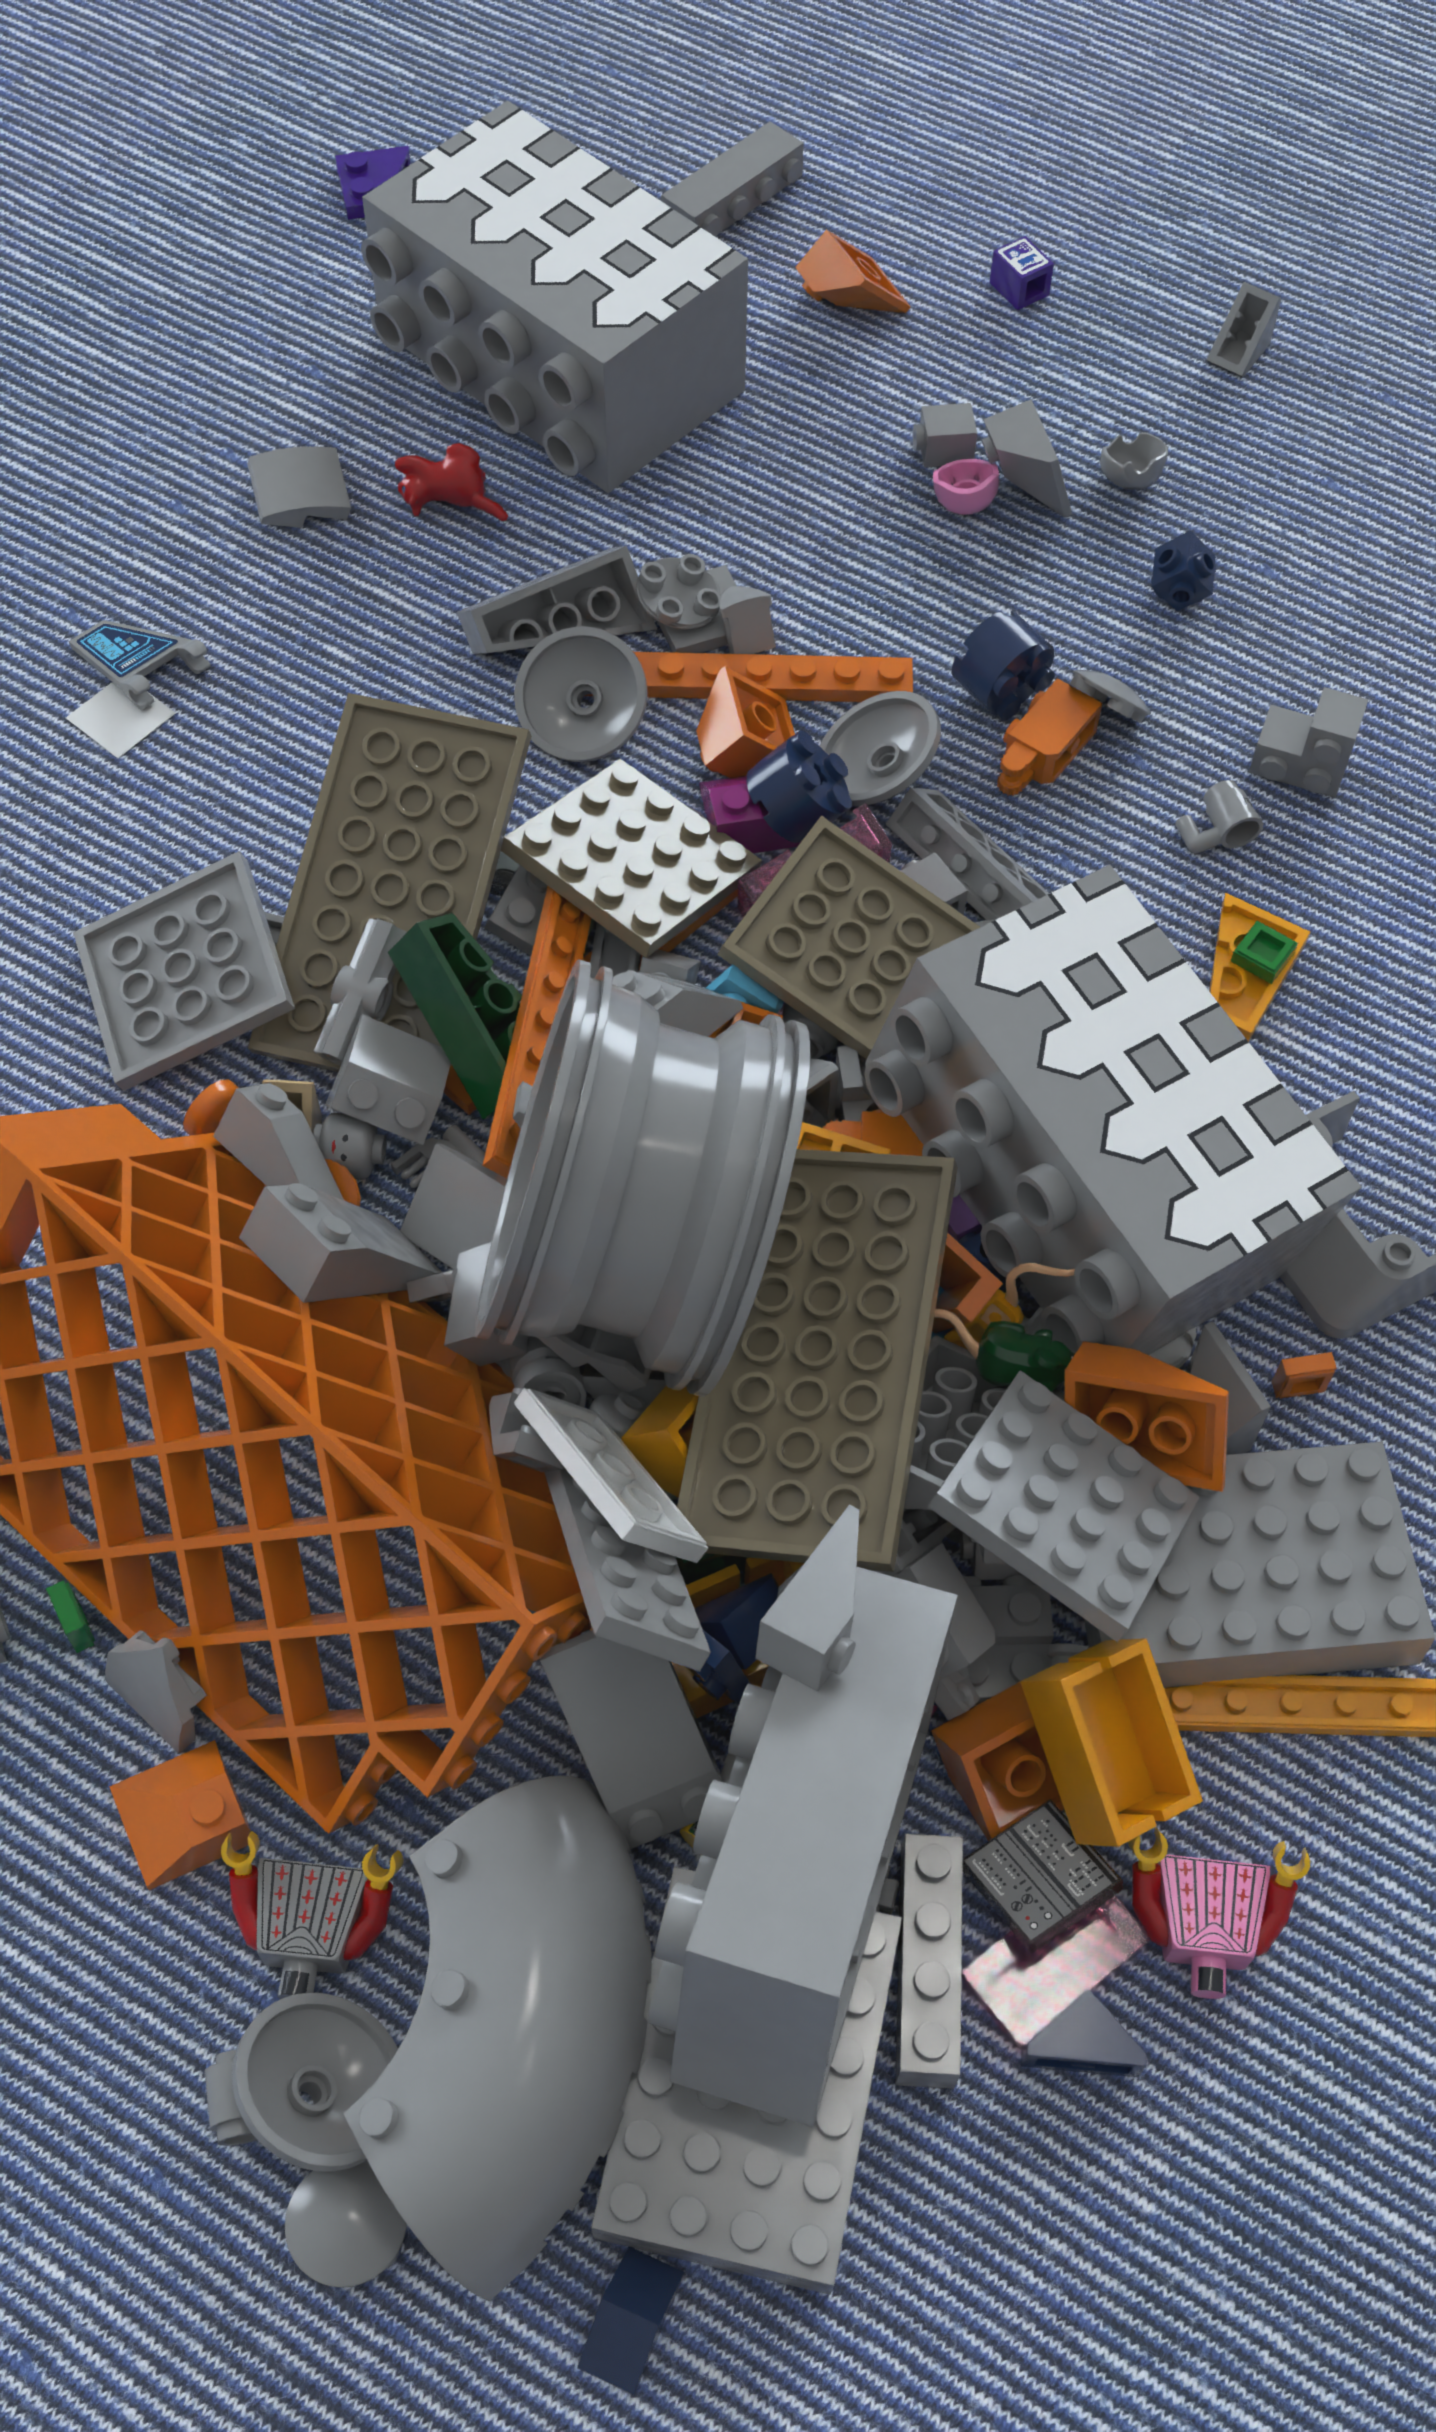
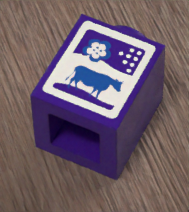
M1024 236L993 251L989 283L1018 311L1049 296L1054 263Z

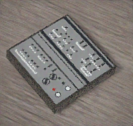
M1051 1799L963 1858L962 1872L1031 1954L1123 1890V1880L1092 1845L1076 1844L1068 1818Z

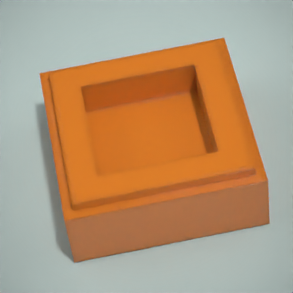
M1332 1352L1282 1359L1272 1379L1276 1398L1281 1399L1325 1392L1337 1369Z

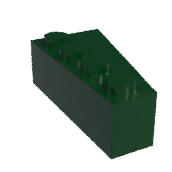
M453 913L417 922L388 951V954L482 1119H488L493 1117L522 995L512 983L508 985L506 982L499 980L491 970L494 963L493 960Z

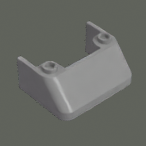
M1355 1091L1306 1114L1331 1148L1333 1143L1343 1138L1360 1099ZM1342 1209L1289 1268L1285 1270L1280 1278L1321 1332L1333 1338L1344 1339L1365 1330L1436 1292V1253L1427 1257L1415 1241L1400 1234L1385 1235L1369 1243L1349 1215Z

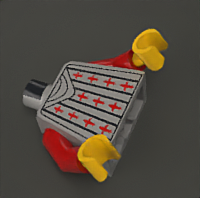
M251 1831L248 1835L250 1852L246 1854H239L234 1851L231 1845V1833L224 1840L221 1846V1856L224 1862L232 1867L229 1871V1881L234 1916L246 1945L253 1950H257V1954L263 1964L283 1968L277 1996L279 1999L295 1994L314 1993L317 1972L344 1973L349 1961L361 1958L384 1931L393 1892V1884L389 1880L403 1865V1855L399 1850L391 1857L390 1869H384L377 1864L378 1844L364 1856L362 1868L260 1858L257 1868L251 1864L260 1846L259 1836L255 1832Z

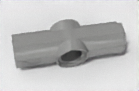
M369 918L350 965L343 966L334 981L330 998L332 1008L314 1049L317 1056L341 1066L361 1014L377 1021L383 1019L392 1000L394 987L392 979L397 969L388 951L407 933L406 931L392 923Z

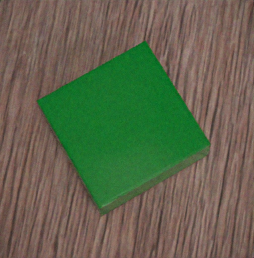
M1256 921L1234 950L1231 962L1272 984L1294 955L1298 943L1265 924Z
M63 1580L46 1588L65 1635L76 1653L94 1646V1641L96 1640L68 1582L65 1583Z

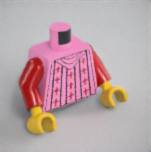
M1155 1827L1154 1834L1156 1839L1153 1847L1150 1849H1139L1141 1843L1140 1835L1128 1841L1130 1849L1138 1858V1861L1132 1865L1133 1910L1151 1942L1162 1947L1165 1961L1191 1965V1995L1205 1999L1226 1997V1969L1244 1970L1254 1957L1267 1954L1286 1926L1298 1889V1885L1294 1880L1303 1878L1310 1869V1858L1305 1847L1303 1848L1301 1860L1297 1865L1286 1866L1281 1862L1286 1849L1285 1842L1282 1841L1276 1844L1273 1849V1860L1278 1873L1270 1876V1866L1167 1855V1840L1159 1829Z

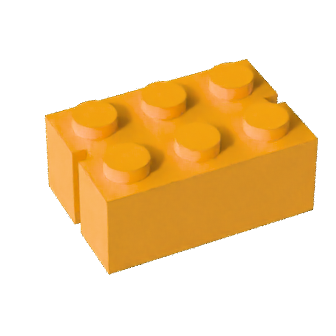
M1147 1638L1120 1639L1118 1642L1115 1640H1105L1068 1658V1662L1057 1663L1020 1681L1076 1844L1119 1847L1156 1827L1155 1821H1167L1203 1801Z

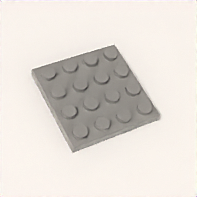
M240 851L73 932L114 1083L123 1091L295 1009L248 860Z
M1020 1370L927 1507L1118 1642L1132 1624L1200 1497L1185 1487L1182 1482L1171 1477L1145 1459L1134 1448L1118 1440L1094 1423L1090 1417L1074 1409L1050 1392L1043 1384L1036 1382Z

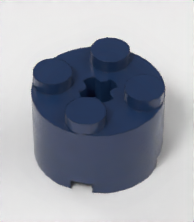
M1010 611L1011 616L1008 617L1003 612H999L983 621L963 643L969 648L963 660L956 656L952 666L953 678L986 710L993 715H998L1002 720H1008L1013 717L1020 709L1021 704L1034 691L1036 693L1044 691L1055 677V673L1050 669L1054 660L1053 646L1015 611Z
M803 730L788 738L756 763L747 773V788L754 805L761 800L769 812L763 819L777 834L793 843H800L821 816L833 822L852 807V800L844 780L848 775L846 764L837 754L831 753L828 755Z

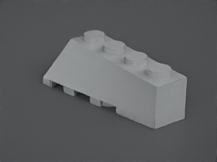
M627 546L609 548L456 612L473 654L535 647L549 635L571 627H594L610 632L613 635L657 630L653 617L644 610L639 602L636 591L639 578Z

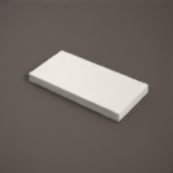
M524 1388L514 1401V1405L623 1541L698 1563L708 1549L706 1541L598 1412L531 1388Z

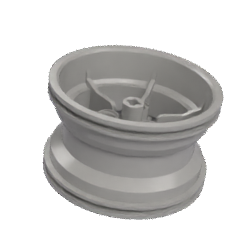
M577 960L566 982L548 1034L512 1158L484 1272L475 1321V1338L488 1340L496 1328L499 1329V1343L510 1346L517 1334L549 1338L572 1333L577 1324L632 1338L645 1368L664 1372V1379L668 1388L682 1390L686 1386L690 1394L705 1397L714 1389L722 1377L736 1349L759 1289L777 1231L795 1160L805 1108L810 1069L809 1031L804 1023L789 1020L784 1024L780 1016L773 1014L764 1017L759 1025L738 1020L716 1038L661 1024L659 1012L640 994L612 984L613 971L611 968L603 966L599 969L595 978H591L590 962Z

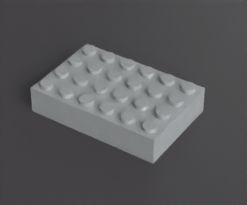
M1383 1441L1226 1455L1225 1487L1223 1492L1185 1486L1200 1498L1132 1624L1120 1638H1147L1164 1688L1200 1685L1202 1682L1265 1676L1309 1675L1421 1664L1436 1637ZM1084 1619L1089 1647L1105 1640H1113Z
M674 1867L664 1912L676 1882L692 1885L696 1871ZM880 1912L875 1913L813 2127L670 2082L676 2032L649 2024L647 2021L644 2048L637 2075L631 2074L628 2089L620 2108L624 2114L607 2156L591 2226L593 2239L627 2247L630 2246L643 2251L831 2295L836 2279L902 1917ZM655 1952L651 1965V1983H647L643 2016L646 2020H648L654 1989L664 1960L655 1958Z

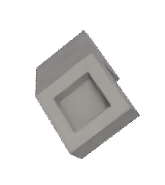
M513 1388L511 1393L492 1396L489 1404L493 1455L540 1472L563 1470L564 1466L514 1405V1401L524 1388Z

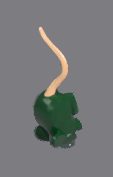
M935 1309L934 1318L945 1319L954 1326L961 1341L976 1359L979 1374L985 1381L993 1385L1009 1386L1020 1370L1036 1382L1043 1384L1050 1392L1058 1384L1065 1381V1369L1075 1353L1062 1342L1052 1341L1053 1332L1051 1330L1041 1329L1035 1332L1034 1335L1025 1334L1024 1326L1018 1323L1007 1321L990 1322L980 1343H978L971 1336L960 1318L953 1312Z

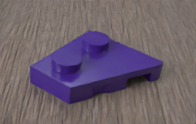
M408 146L365 152L354 151L335 156L348 220L365 218L362 197L402 171L404 166L408 167L410 165Z

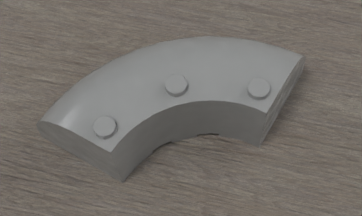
M548 1776L507 1788L469 1809L409 1856L419 1875L429 1915L430 1946L424 1988L412 2023L393 2059L366 2093L343 2113L378 2181L415 2236L457 2282L473 2294L487 2301H491L528 2267L548 2244L544 2239L554 2229L566 2210L573 2211L584 2195L581 2188L585 2184L599 2155L604 2158L618 2130L624 2114L620 2108L628 2089L631 2074L637 2075L645 2042L648 2020L643 2016L647 1983H651L652 1952L650 1937L646 1935L643 1904L646 1902L642 1885L636 1878L630 1856L632 1852L626 1836L617 1823L609 1816L597 1788L589 1781L574 1776Z

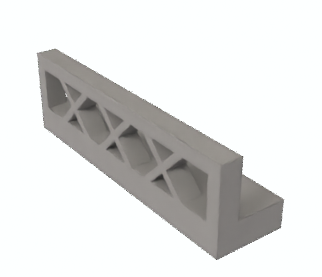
M910 788L886 823L922 859L936 852L968 890L966 901L986 920H996L1049 894L939 790Z

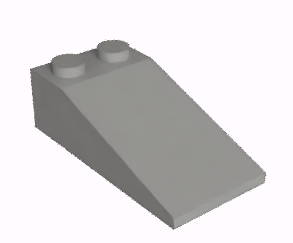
M436 1143L400 1231L411 1242L450 1268L456 1269L460 1252L492 1241L507 1179L442 1143Z
M299 1183L265 1186L239 1236L303 1303L407 1290L406 1282L443 1273L385 1216Z
M593 1630L567 1640L565 1643L551 1647L540 1658V1662L609 1816L624 1832L630 1849L699 1821L700 1813L712 1781L715 1779L723 1782L713 1753L672 1663L668 1660L595 1636Z

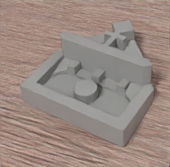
M140 1630L124 1644L119 1643L108 1652L105 1669L106 1683L180 1754L196 1740L194 1715L190 1709L206 1697L207 1694L177 1664L180 1661L178 1657L180 1652L171 1639L163 1637L155 1643L144 1631Z

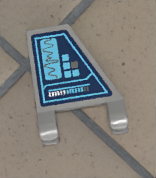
M107 620L99 622L69 641L71 649L122 689L130 701L140 710L155 702L153 696L147 692L150 684L144 676L179 655L195 674H199L211 666L210 662L203 656L207 650L200 640L182 638Z

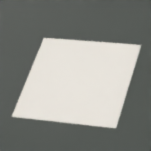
M111 682L68 715L66 719L116 758H120L176 713L154 696L155 702L140 710L130 701L122 689Z

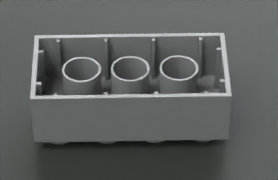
M856 1566L854 1617L850 1639L856 1642V1646L845 1670L840 1675L832 1672L819 1691L806 1686L771 1666L766 1671L761 1687L747 1684L738 1706L728 1748V1754L737 1757L728 1782L725 1783L714 1779L708 1789L693 1843V1852L700 1854L701 1857L692 1885L676 1882L664 1912L656 1943L655 1958L664 1960L654 1989L648 2023L676 2032L670 2082L811 2127L814 2126L928 1734L957 1602V1594Z

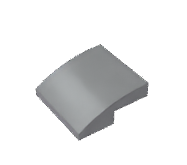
M291 447L249 457L247 465L261 524L302 528L306 516L347 520L351 505L336 448Z

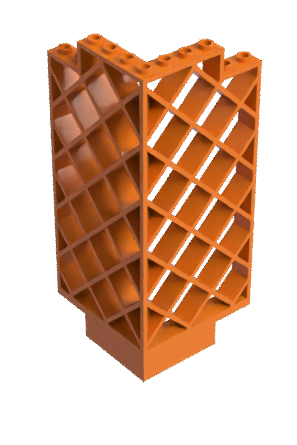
M122 1104L0 1116V1401L11 1459H4L0 1456V1515L128 1639L140 1630L144 1631L155 1643L163 1637L171 1639L180 1652L178 1655L180 1661L177 1664L207 1694L196 1706L328 1834L349 1823H352L354 1826L362 1823L378 1804V1799L375 1795L380 1786L392 1778L397 1771H400L427 1798L448 1786L452 1789L459 1788L475 1771L477 1762L474 1760V1757L480 1747L488 1744L502 1728L504 1720L500 1718V1715L507 1704L515 1701L527 1688L531 1680L527 1672L533 1662L544 1656L551 1647L565 1643L567 1640L577 1637L592 1628L545 1473L493 1455L489 1404L492 1396L513 1391L514 1384L512 1378L507 1376L495 1362L480 1367L444 1346L448 1322L427 1303H410L408 1290L303 1303L239 1238L266 1185L213 1137L214 1133L160 1139ZM40 1225L47 1265L22 1269L19 1265ZM120 1263L123 1268L137 1346L110 1350L95 1267ZM49 1276L64 1357L40 1361L25 1280ZM213 1347L216 1350L230 1429L200 1433L185 1352ZM140 1359L155 1439L128 1443L113 1363ZM67 1370L82 1449L57 1452L43 1374ZM310 1435L313 1438L327 1515L293 1519L278 1439ZM233 1445L248 1524L218 1527L203 1449ZM158 1455L172 1533L145 1536L131 1458ZM85 1465L99 1541L90 1542L71 1524L61 1468ZM411 1526L414 1531L427 1605L390 1608L375 1529ZM331 1534L345 1612L311 1615L297 1538ZM252 1543L266 1619L235 1622L221 1546ZM176 1551L190 1626L178 1627L158 1607L149 1554ZM515 1620L520 1627L486 1681L476 1623ZM431 1627L445 1703L408 1705L394 1630ZM349 1634L363 1708L329 1711L316 1636ZM270 1640L284 1714L270 1715L249 1695L240 1643ZM451 1728L455 1733L444 1751H442L421 1730ZM368 1733L370 1745L344 1786L334 1735Z

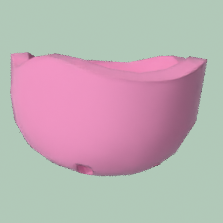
M981 459L956 460L941 466L933 472V486L938 502L948 511L959 515H970L984 510L997 495L999 487L998 466L995 463L990 464V462Z

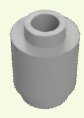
M236 2050L216 2055V2064L204 2070L210 2130L217 2132L218 2145L223 2146L257 2141L239 2112L233 2092L232 2067Z

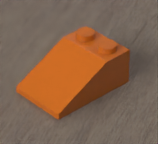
M1083 1341L1065 1369L1064 1401L1080 1413L1090 1417L1094 1423L1124 1444L1134 1448L1145 1459L1171 1477L1182 1482L1185 1486L1223 1492L1226 1473L1229 1391L1136 1349Z

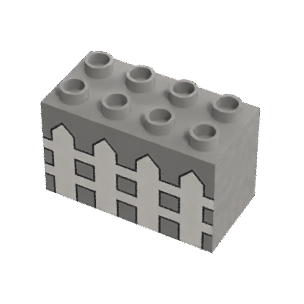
M508 100L362 197L368 238L362 242L361 252L367 268L373 275L376 306L371 309L370 318L380 340L395 352L407 349L429 365L436 380L448 391L456 393L463 389L484 404L494 422L505 432L515 434L521 431L545 448L551 462L562 473L568 476H575L580 473L609 494L745 391L748 258Z
M1111 865L1101 868L918 957L865 1062V1081L872 1099L885 1114L891 1117L903 1116L924 1145L922 1156L955 1158L958 1169L953 1197L960 1195L982 1225L981 1242L984 1252L992 1266L1002 1276L1007 1277V1274L1014 1267L1024 1263H1037L1059 1269L1075 1268L1074 1275L1068 1277L1052 1276L1037 1272H1024L1018 1276L1043 1309L1041 1314L1042 1329L1051 1330L1053 1332L1052 1341L1062 1342L1073 1353L1077 1352L1083 1341L1136 1349L1147 1355L1155 1352L1192 1328L1199 1326L1278 1279L1362 1188Z

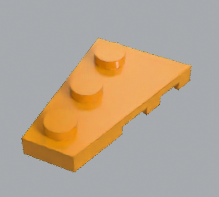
M1225 893L1221 908L1209 992L1249 1042L1306 945L1310 931ZM1256 921L1265 924L1298 943L1294 955L1272 984L1231 962L1234 950Z

